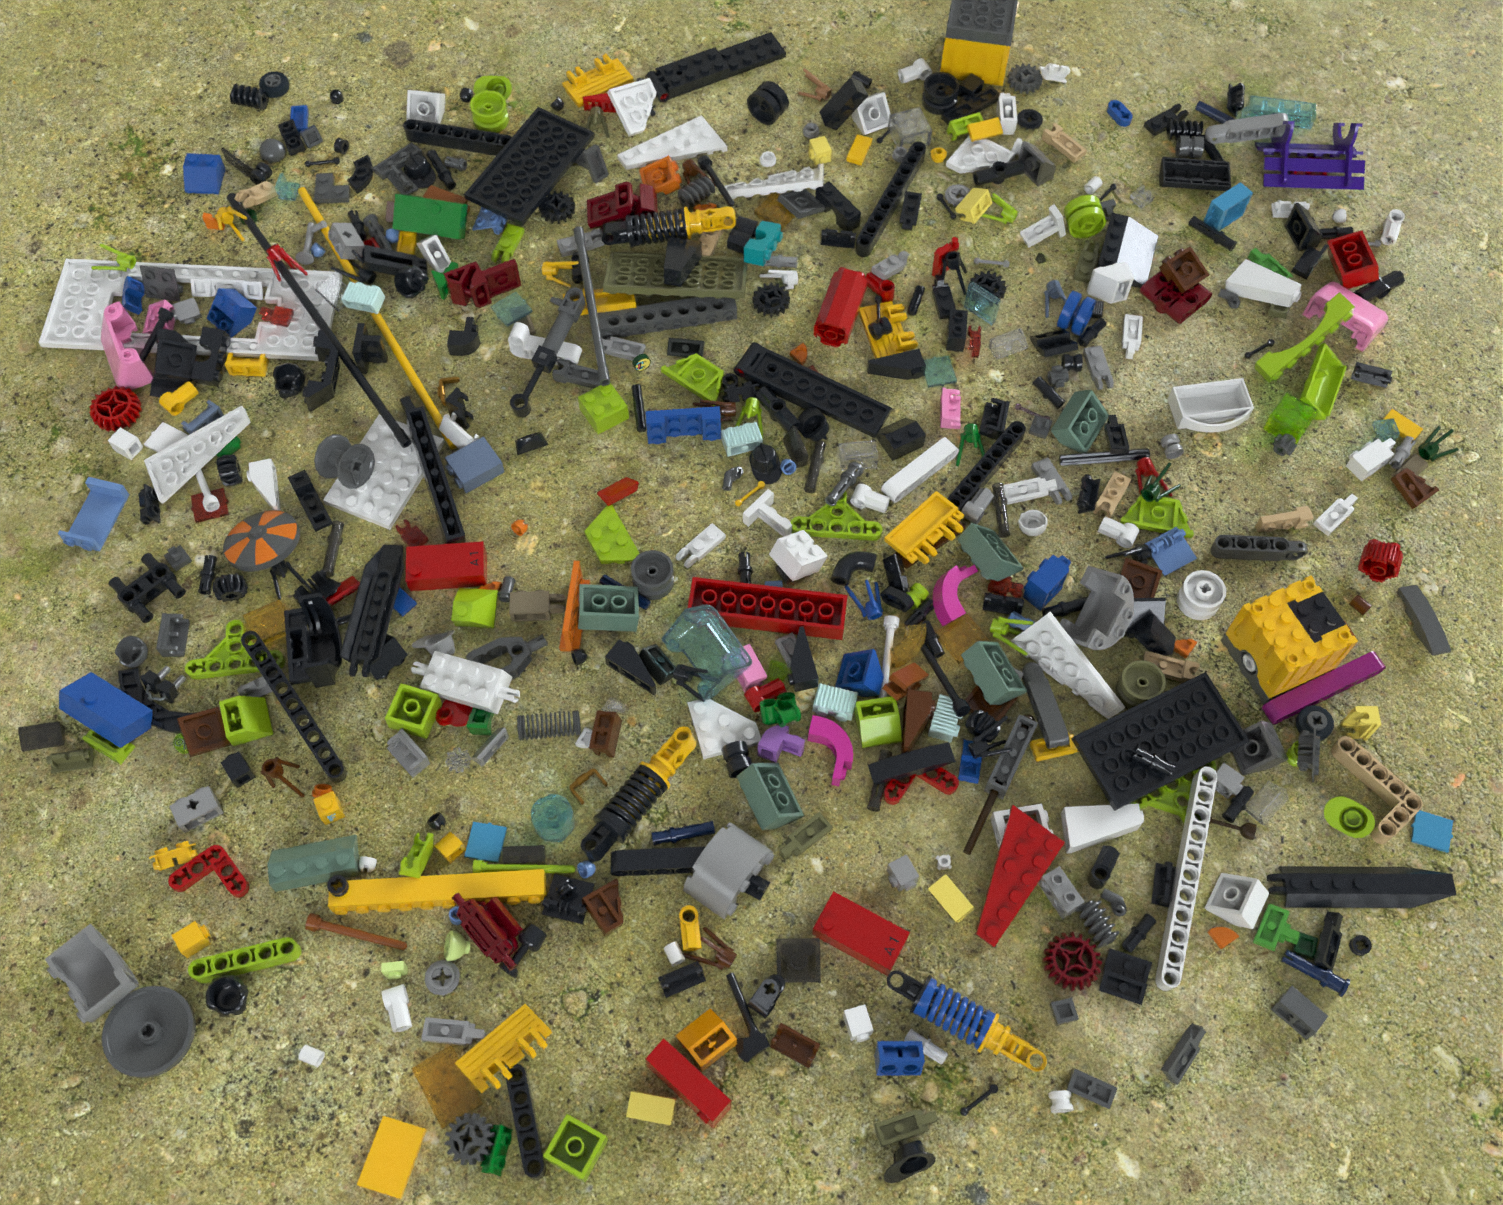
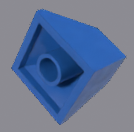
M869 649L844 654L835 687L857 692V696L861 697L879 695L884 677L876 651Z

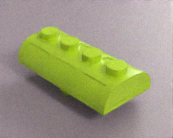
M1326 343L1319 345L1298 401L1300 409L1309 418L1314 420H1325L1326 417L1330 416L1347 368Z

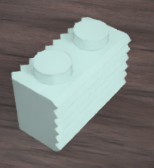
M349 282L341 301L346 308L379 314L385 295L381 288L376 285L367 286L361 282Z
M756 422L745 423L739 427H728L721 431L722 443L727 457L753 451L763 442Z
M819 683L813 711L822 717L830 715L842 722L851 721L858 693Z
M939 695L928 736L950 743L953 736H958L960 725H957V721L963 717L956 716L952 709L953 702L949 696Z

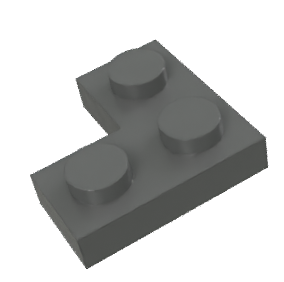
M333 173L316 174L314 201L316 204L350 202L349 185L334 186L335 177Z

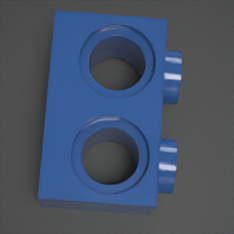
M878 1041L874 1054L876 1075H921L925 1062L922 1041Z

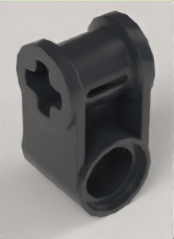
M779 974L770 975L761 983L747 1006L766 1019L785 988L784 978Z

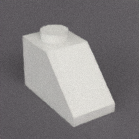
M431 235L416 243L424 258L436 272L442 273L450 265L451 261L437 235Z

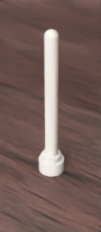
M200 469L195 476L204 495L203 506L208 512L216 511L220 507V503L217 497L211 494L203 472Z
M892 615L885 616L883 623L886 630L882 665L884 678L879 698L887 697V692L882 688L889 682L894 632L899 627L900 621L898 617Z

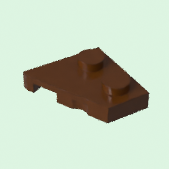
M617 878L583 897L581 900L604 936L624 923Z

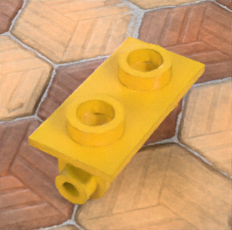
M189 841L175 844L176 849L168 851L167 847L155 850V855L149 857V859L155 858V862H153L154 870L162 871L175 866L173 858H177L178 865L189 862L198 855L196 849L192 850L191 847L196 845V843L189 844Z

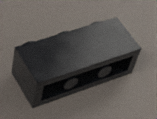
M850 77L819 111L826 127L837 131L868 97L861 81Z

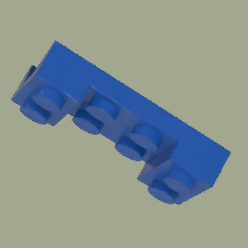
M720 406L645 411L648 444L666 443V437L696 436L702 434L703 440L714 441L721 439Z

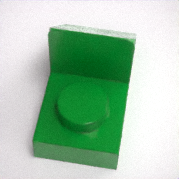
M451 261L450 265L445 268L444 273L459 268L458 263ZM431 270L440 297L445 300L449 293L444 273Z
M473 707L467 722V728L472 735L491 736V721L494 713Z

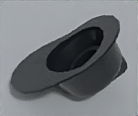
M411 152L410 156L406 159L404 173L417 188H428L435 182V172L424 156L419 154L413 155Z
M815 407L804 410L798 417L801 426L797 430L804 438L814 442L821 439L827 440L826 435L830 427L826 417Z
M761 442L751 452L749 462L757 481L773 484L781 477V463L775 449Z
M920 1140L906 1143L895 1151L893 1156L894 1164L885 1171L884 1180L887 1183H897L905 1180L916 1173L929 1169L935 1163L936 1158L933 1154L926 1152Z

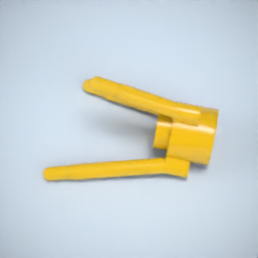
M231 206L219 208L217 214H215L219 230H222V223L229 224L241 241H245L233 224V214L245 220L247 217L232 209Z
M544 261L542 275L546 276V280H552L571 288L570 284L555 278L554 275H558L559 269H575L572 268V265H578L579 262Z

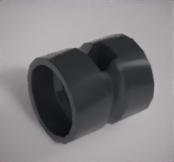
M745 741L731 742L721 749L723 758L727 762L726 769L730 778H737V775L752 764L751 758L748 757L749 750Z

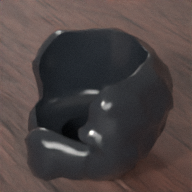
M416 266L402 267L397 270L394 277L396 291L405 298L412 299L425 290L429 277Z
M285 363L274 368L275 388L278 390L281 398L287 399L303 391L306 376L298 365Z
M222 975L213 979L206 991L207 1008L224 1016L242 1014L246 1010L249 993L247 985L235 975Z

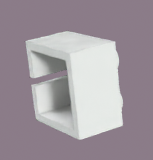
M805 530L777 539L769 553L770 557L792 581L819 572L828 557L817 544H813L815 541Z

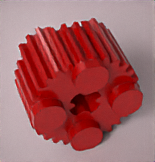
M1376 539L1369 540L1363 548L1358 571L1369 575L1372 581L1381 583L1388 580V578L1398 577L1403 560V553L1400 551L1401 546L1395 542L1385 543V541L1381 542Z

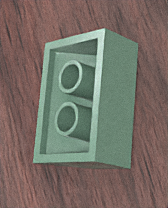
M1092 389L1076 391L1055 422L1051 432L1060 444L1079 453H1087L1108 419L1109 414Z
M971 523L957 539L961 544V549L969 554L971 562L979 567L981 575L987 580L1000 581L1024 569L992 529Z
M579 584L578 629L637 632L639 620L638 587Z
M977 641L961 654L964 659V665L971 671L974 676V682L981 688L984 693V699L990 705H1001L1027 692V689L998 642Z
M752 763L736 776L762 830L777 829L804 816L779 763Z

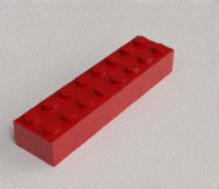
M692 577L687 621L777 633H793L794 635H798L799 627L803 626L806 636L842 640L848 595Z

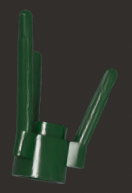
M1438 426L1426 441L1418 447V453L1421 458L1434 461L1439 457L1458 451V448L1438 453V444L1453 433V429H1450L1435 442H1430L1441 429V426Z
M1170 462L1164 467L1153 483H1150L1152 476L1148 477L1144 488L1140 491L1144 500L1148 502L1155 500L1158 502L1164 496L1181 487L1178 484L1160 494L1161 488L1158 483L1171 466Z

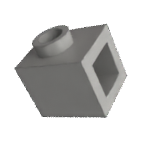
M194 298L173 304L174 309L172 313L175 320L179 319L182 324H192L196 322L195 319L202 317Z
M907 854L888 864L886 871L889 874V882L899 892L904 889L909 891L917 885L919 875Z

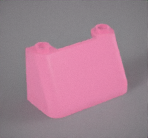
M1327 283L1311 297L1302 315L1309 319L1313 315H1318L1317 317L1321 318L1326 314L1323 311L1325 304L1340 292L1355 306L1353 317L1347 322L1343 321L1340 324L1353 331L1351 338H1356L1357 340L1355 348L1363 352L1384 328L1388 321V315L1339 283Z
M120 301L105 308L100 337L116 385L119 388L124 386L126 389L134 390L150 384L154 374L151 370H148L135 349H125L124 347L125 343L132 341L131 333L138 331L136 323Z

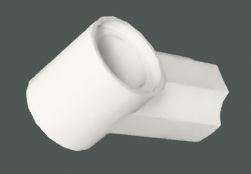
M923 58L917 59L909 67L898 70L899 81L902 84L918 78L925 80L932 74V69Z
M1392 210L1384 221V228L1380 238L1383 244L1389 246L1396 243L1401 223L1405 218L1402 211Z
M857 484L850 503L856 508L863 509L868 507L885 513L890 497L873 492L865 484Z
M1105 516L1098 532L1115 539L1121 547L1131 548L1139 533V528L1134 524H1122Z
M402 984L383 990L382 998L385 1008L389 1013L392 1031L394 1033L402 1032L411 1028L412 1022L407 1005L409 999L405 985Z

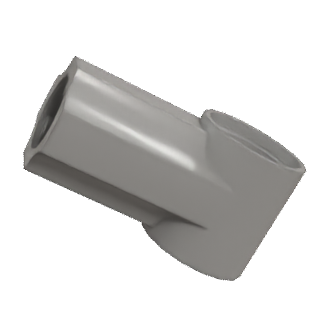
M988 488L979 489L973 499L964 505L961 511L964 514V518L974 524L980 522L986 508L994 499L991 490Z

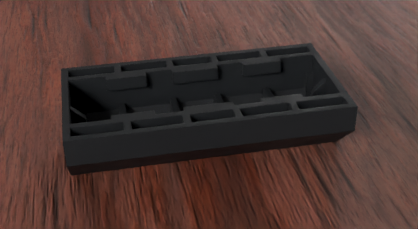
M1162 157L1159 186L1228 191L1231 189L1230 162Z

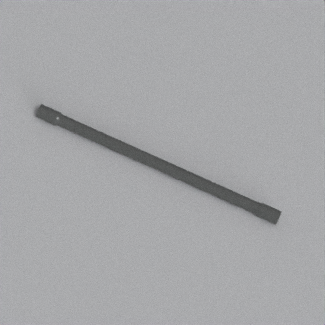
M579 226L575 227L573 232L575 243L577 244L595 348L599 383L602 386H607L610 384L609 370L605 359L585 245L584 229Z

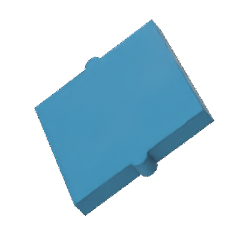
M1419 810L1414 816L1413 824H1411L1413 828L1411 842L1448 853L1450 840L1453 838L1451 834L1453 820Z
M473 822L464 857L499 863L507 827L492 825L491 822L488 824Z

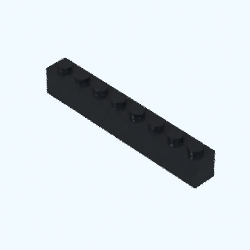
M424 407L405 410L406 423L445 544L466 543L462 523Z

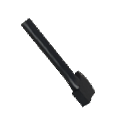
M732 972L726 975V978L749 1033V1037L737 1039L736 1051L740 1059L748 1063L756 1055L770 1048L765 1033H761L756 1027L735 974Z

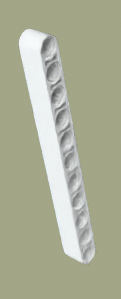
M1203 767L1192 779L1171 892L1172 899L1169 903L1155 978L1157 987L1163 991H1169L1177 987L1181 982L1217 783V773L1211 767ZM1201 775L1206 776L1208 778V782L1204 781ZM1198 794H1201L1205 801L1200 800ZM1194 813L1200 815L1201 821L1195 818ZM1191 833L1196 834L1198 841L1191 837ZM1187 852L1194 856V860L1188 858ZM1183 872L1190 875V881L1184 878ZM1180 892L1186 895L1187 901L1181 899ZM1176 912L1183 916V922L1177 919ZM1172 933L1179 936V942L1173 940ZM1168 954H1172L1175 957V963L1169 960ZM1165 974L1171 977V985L1166 983L1164 979Z

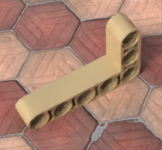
M1342 736L1332 746L1331 753L1333 757L1392 808L1371 832V837L1376 843H1387L1422 808V799L1351 737Z

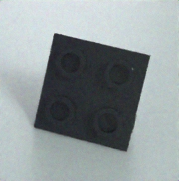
M317 570L311 576V579H307L312 588L304 582L303 585L294 591L295 594L292 596L297 600V603L298 596L321 593L326 599L337 592L341 583L327 577L324 570Z
M554 874L547 898L545 897L542 906L544 908L542 915L583 925L587 909L581 900L593 892L595 884ZM571 879L573 881L572 885L577 887V891L566 899H560V893L556 892V887L562 882Z

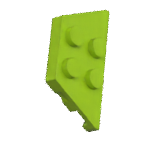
M697 353L688 356L686 359L677 360L676 364L666 367L664 365L661 367L663 374L701 399L717 401L724 371Z
M1140 495L1120 520L1122 524L1131 523L1143 530L1166 533L1177 527L1179 530L1183 529L1186 535L1183 536L1185 538L1192 539L1194 535L1193 530H1190L1187 523L1188 518L1182 510V504L1177 499L1163 497L1158 502L1155 500L1148 502Z
M607 505L584 531L601 564H625V561H633L640 554L613 505Z

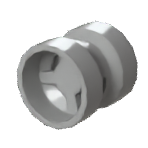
M1169 434L1161 439L1160 442L1162 447L1165 448L1164 453L1167 459L1178 458L1184 453L1182 445L1179 444L1180 439L1177 434Z

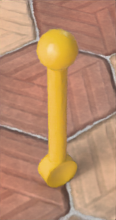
M759 481L753 490L741 499H737L735 505L737 507L741 506L742 502L757 490L764 489L765 483Z

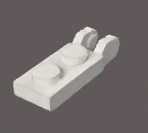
M712 523L682 548L675 558L680 561L688 554H691L684 563V566L689 568L726 538V534Z

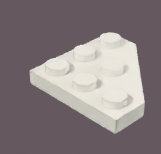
M650 78L609 89L607 92L629 137L640 134L645 130L646 122L652 109V103L657 93Z
M968 136L948 159L946 167L960 174L992 167L997 161L1011 162L1015 153L987 138L971 142L970 136Z
M705 698V702H702L700 699L688 702V709L703 760L722 755L721 749L731 742L745 741L748 748L758 745L761 737L755 722L709 698Z

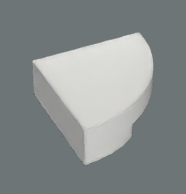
M587 727L583 729L575 743L577 747H589L592 734L591 729Z

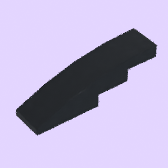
M947 742L895 755L871 763L868 767L873 783L876 786L892 779L897 781L914 774L919 776L954 763L956 760L950 743Z

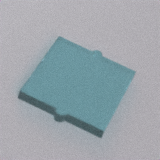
M517 292L490 306L497 315V319H500L507 327L533 312L526 303V300L522 299Z
M949 356L933 357L932 359L924 360L926 364L924 376L928 388L935 386L943 387L946 384L957 383Z

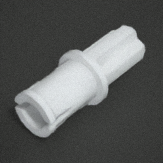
M910 1029L904 1041H922L924 1054L937 1063L943 1064L947 1058V1052L931 1043L930 1038L927 1040L913 1031V1029Z

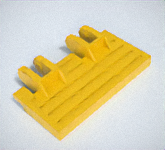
M604 54L602 57L606 63L605 65L599 58H595L594 63L597 69L594 68L585 73L577 66L575 67V73L578 77H575L570 70L566 71L569 81L563 82L562 86L578 108L583 106V96L607 93L609 89L634 83V77L618 58L611 60L607 54Z
M583 288L582 292L586 302L585 290ZM603 288L594 290L597 313L636 308L634 294H610L603 292ZM587 302L581 315L588 314Z
M892 301L880 303V318L886 317L889 320L893 332L888 335H882V338L879 340H875L868 329V325L877 320V304L860 308L858 313L875 359L917 348V340H912L915 334L912 331L904 332L901 323H899L908 318L906 312H903L905 309L903 304L893 305Z
M936 491L884 537V541L912 564L918 559L926 565L930 562L929 558L920 549L935 557L938 553L932 545L943 536L950 541L956 538L955 534L946 527L947 525L959 534L964 531L962 525L958 523L964 518V514L958 510L957 506Z
M524 1004L458 1059L455 1065L481 1094L489 1088L486 1083L487 1080L496 1089H499L501 1087L500 1082L493 1075L500 1071L509 1080L512 1074L505 1065L511 1069L523 1059L525 1055L521 1052L522 1050L532 1059L536 1057V1051L529 1044L535 1040L541 1048L545 1049L547 1043L540 1035L546 1039L552 1034V1030Z

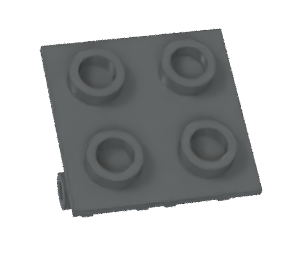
M140 265L147 298L180 302L179 294L183 293V286L177 284L175 269Z
M1314 728V734H1309V731L1303 730L1298 736L1297 766L1300 771L1312 769V783H1314V775L1319 776L1320 736H1316V728Z

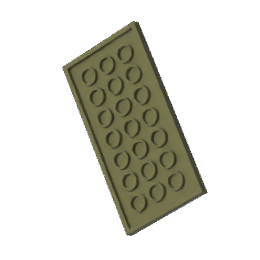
M611 252L603 283V292L610 294L626 293L628 295L644 294L647 296L653 294L662 296L676 295L680 297L696 296L698 298L745 299L748 263L744 262V257L702 256L683 285L679 287L664 284L666 254Z

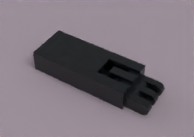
M364 245L362 249V269L396 275L397 270L413 265L428 275L427 260L416 257V255Z

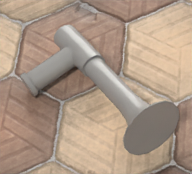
M324 220L316 225L312 222L308 223L303 251L296 254V260L299 263L310 265L314 262V257L310 254L311 243L314 233L327 227V223Z

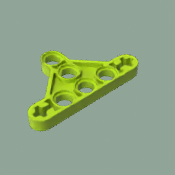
M846 491L843 494V498L838 500L836 505L830 506L825 504L809 517L797 516L791 520L792 533L805 530L811 537L877 541L882 536L883 528L878 522L865 521L846 503ZM835 509H840L842 511V514L836 516L832 513V511ZM820 524L823 528L820 531H816L812 526ZM838 525L841 527V531L834 532L831 527ZM854 526L858 527L860 529V532L852 533L850 531V528ZM872 529H876V534L872 533Z
M240 620L228 622L226 625V637L205 658L190 660L185 665V672L191 679L198 680L260 672L257 666L250 665L252 659L241 643V637L246 632L244 624ZM234 626H241V630L238 633H231V629ZM250 641L248 645H254V643ZM233 644H241V647L237 651L231 650V646ZM269 650L274 659L275 657L279 658L276 662L280 669L284 667L286 660L281 651ZM262 655L259 657V659H261V661H264V658H266L267 655ZM240 661L241 663L238 668L232 669L230 667L232 662ZM213 664H220V668L217 671L210 670ZM198 666L199 669H196V672L193 673L192 670H194L195 667Z
M1214 761L1204 765L1216 771V763ZM1202 767L1198 768L1197 770L1191 773L1195 775L1198 772V770H1200ZM1201 775L1203 780L1207 779L1206 776ZM1183 776L1175 780L1176 788L1172 789L1165 785L1157 789L1159 796L1153 797L1150 794L1144 796L1145 798L1139 802L1140 810L1151 806L1178 815L1184 823L1187 806L1179 805L1177 798L1184 797L1187 802L1189 801L1192 780H1187ZM1194 813V815L1198 817L1199 821H1201L1200 815Z

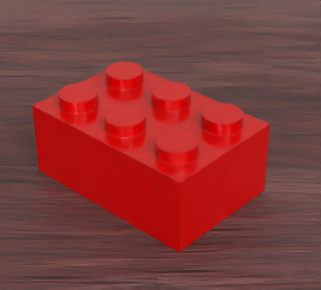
M1362 230L1327 241V245H1329L1328 256L1341 286L1350 289L1379 280L1378 263Z

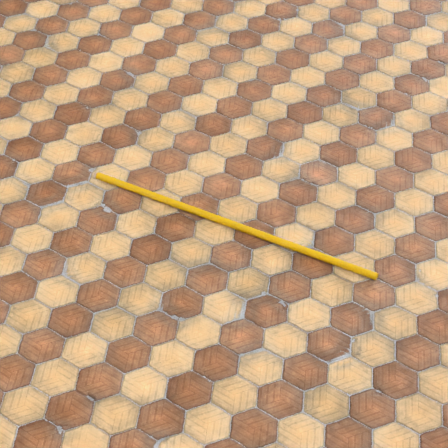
M300 187L298 193L316 223L321 222L324 218L306 188ZM328 225L326 228L321 229L345 272L358 277L349 260L341 259L331 240H329L328 231L330 228ZM349 277V279H350L351 282H354V283L358 282L357 280H354V279H352V278ZM380 312L379 314L370 313L439 429L443 419ZM441 432L451 450L456 449L457 447Z

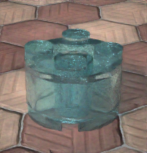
M549 794L544 798L538 799L532 806V824L537 835L543 840L562 842L573 831L575 816L570 803L565 797L558 794Z

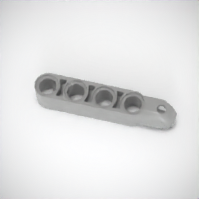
M1285 113L1228 120L1223 124L1209 126L1205 130V139L1212 144L1279 137L1285 132L1286 124H1283V121H1289L1288 116Z

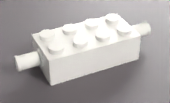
M434 651L429 665L416 661L413 665L418 667L411 668L413 674L424 676L419 688L436 693L440 698L494 714L499 713L504 699L516 703L519 699L514 698V696L520 697L519 690L508 688L512 676L504 670Z

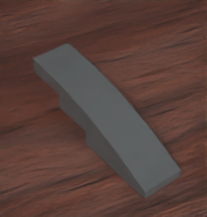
M1417 585L1399 587L1397 594L1406 605L1405 613L1414 623L1413 631L1432 656L1450 653L1451 648L1444 630Z

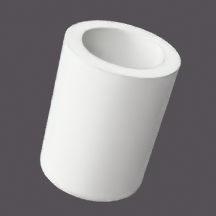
M1094 176L1084 186L1085 192L1092 195L1102 185V180Z
M672 942L664 947L672 967L686 960L677 942Z
M304 1045L298 1059L319 1067L324 1059L325 1052Z

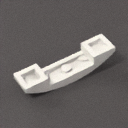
M191 278L192 296H216L218 288L237 290L246 299L263 300L262 281L229 278Z

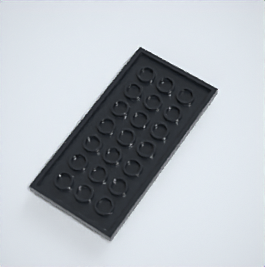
M537 107L464 193V197L470 202L523 226L595 138V134L586 128Z
M1206 672L1072 738L1073 743L1114 811L1250 742ZM1138 746L1151 754H1158L1159 758L1175 764L1174 771L1170 770L1172 774L1167 776L1158 770L1147 768V765L1131 758L1132 752L1136 753L1134 748Z

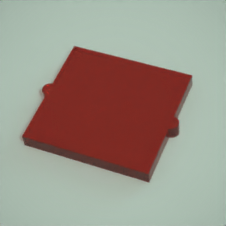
M224 488L210 491L212 495L217 497L220 503V507L213 512L205 510L202 503L203 493L191 495V510L194 513L196 523L229 515L227 506L229 501L226 499Z

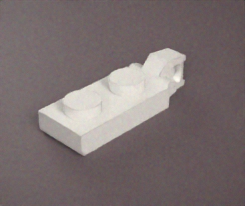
M1125 314L1122 348L1126 349L1125 358L1133 359L1135 350H1139L1143 316Z
M1040 477L1004 485L1007 505L1049 495L1048 492L1057 490L1056 479L1046 481L1045 478L1040 479Z
M1353 494L1345 501L1342 498H1338L1313 525L1329 536L1354 511L1352 505L1358 498Z

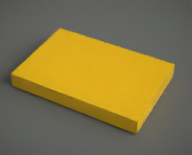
M383 1116L357 1186L401 1200L427 1130Z

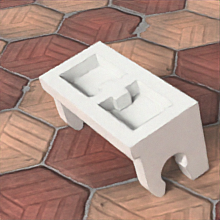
M454 412L451 418L446 414L443 416L439 430L458 449L479 439L477 434L472 438L455 422L457 415Z

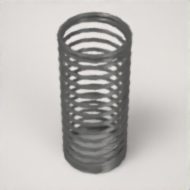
M559 711V732L556 712H554L555 735L551 712L549 713L550 733L547 713H545L546 735L543 726V714H540L541 735L538 714L536 713L537 734H535L534 716L531 714L532 737L529 715L527 714V735L525 731L524 715H518L517 731L519 740L523 741L524 738L528 740L529 737L531 740L534 737L538 739V735L540 739L543 736L546 739L547 735L549 738L552 735L555 738L556 735L560 737L561 733L563 737H565V734L569 737L570 732L572 736L575 733L577 736H580L579 711H572L573 732L570 711H568V730L565 711L563 712L564 733L561 712Z

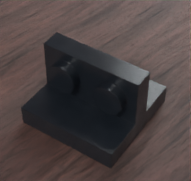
M358 323L352 353L362 374H367L369 362L387 363L388 355L381 335H369L365 323Z

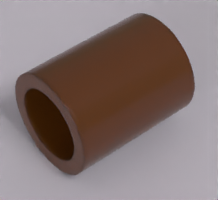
M1359 594L1349 603L1361 615H1364L1372 607Z

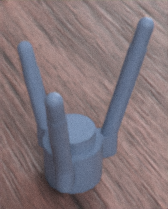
M1058 280L1048 282L1046 285L1047 290L1044 291L1046 318L1049 317V297L1053 299L1061 297L1064 303L1067 301Z

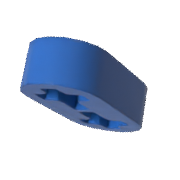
M1111 100L1109 102L1107 113L1118 125L1122 127L1129 126L1133 118L1132 113L1118 100Z

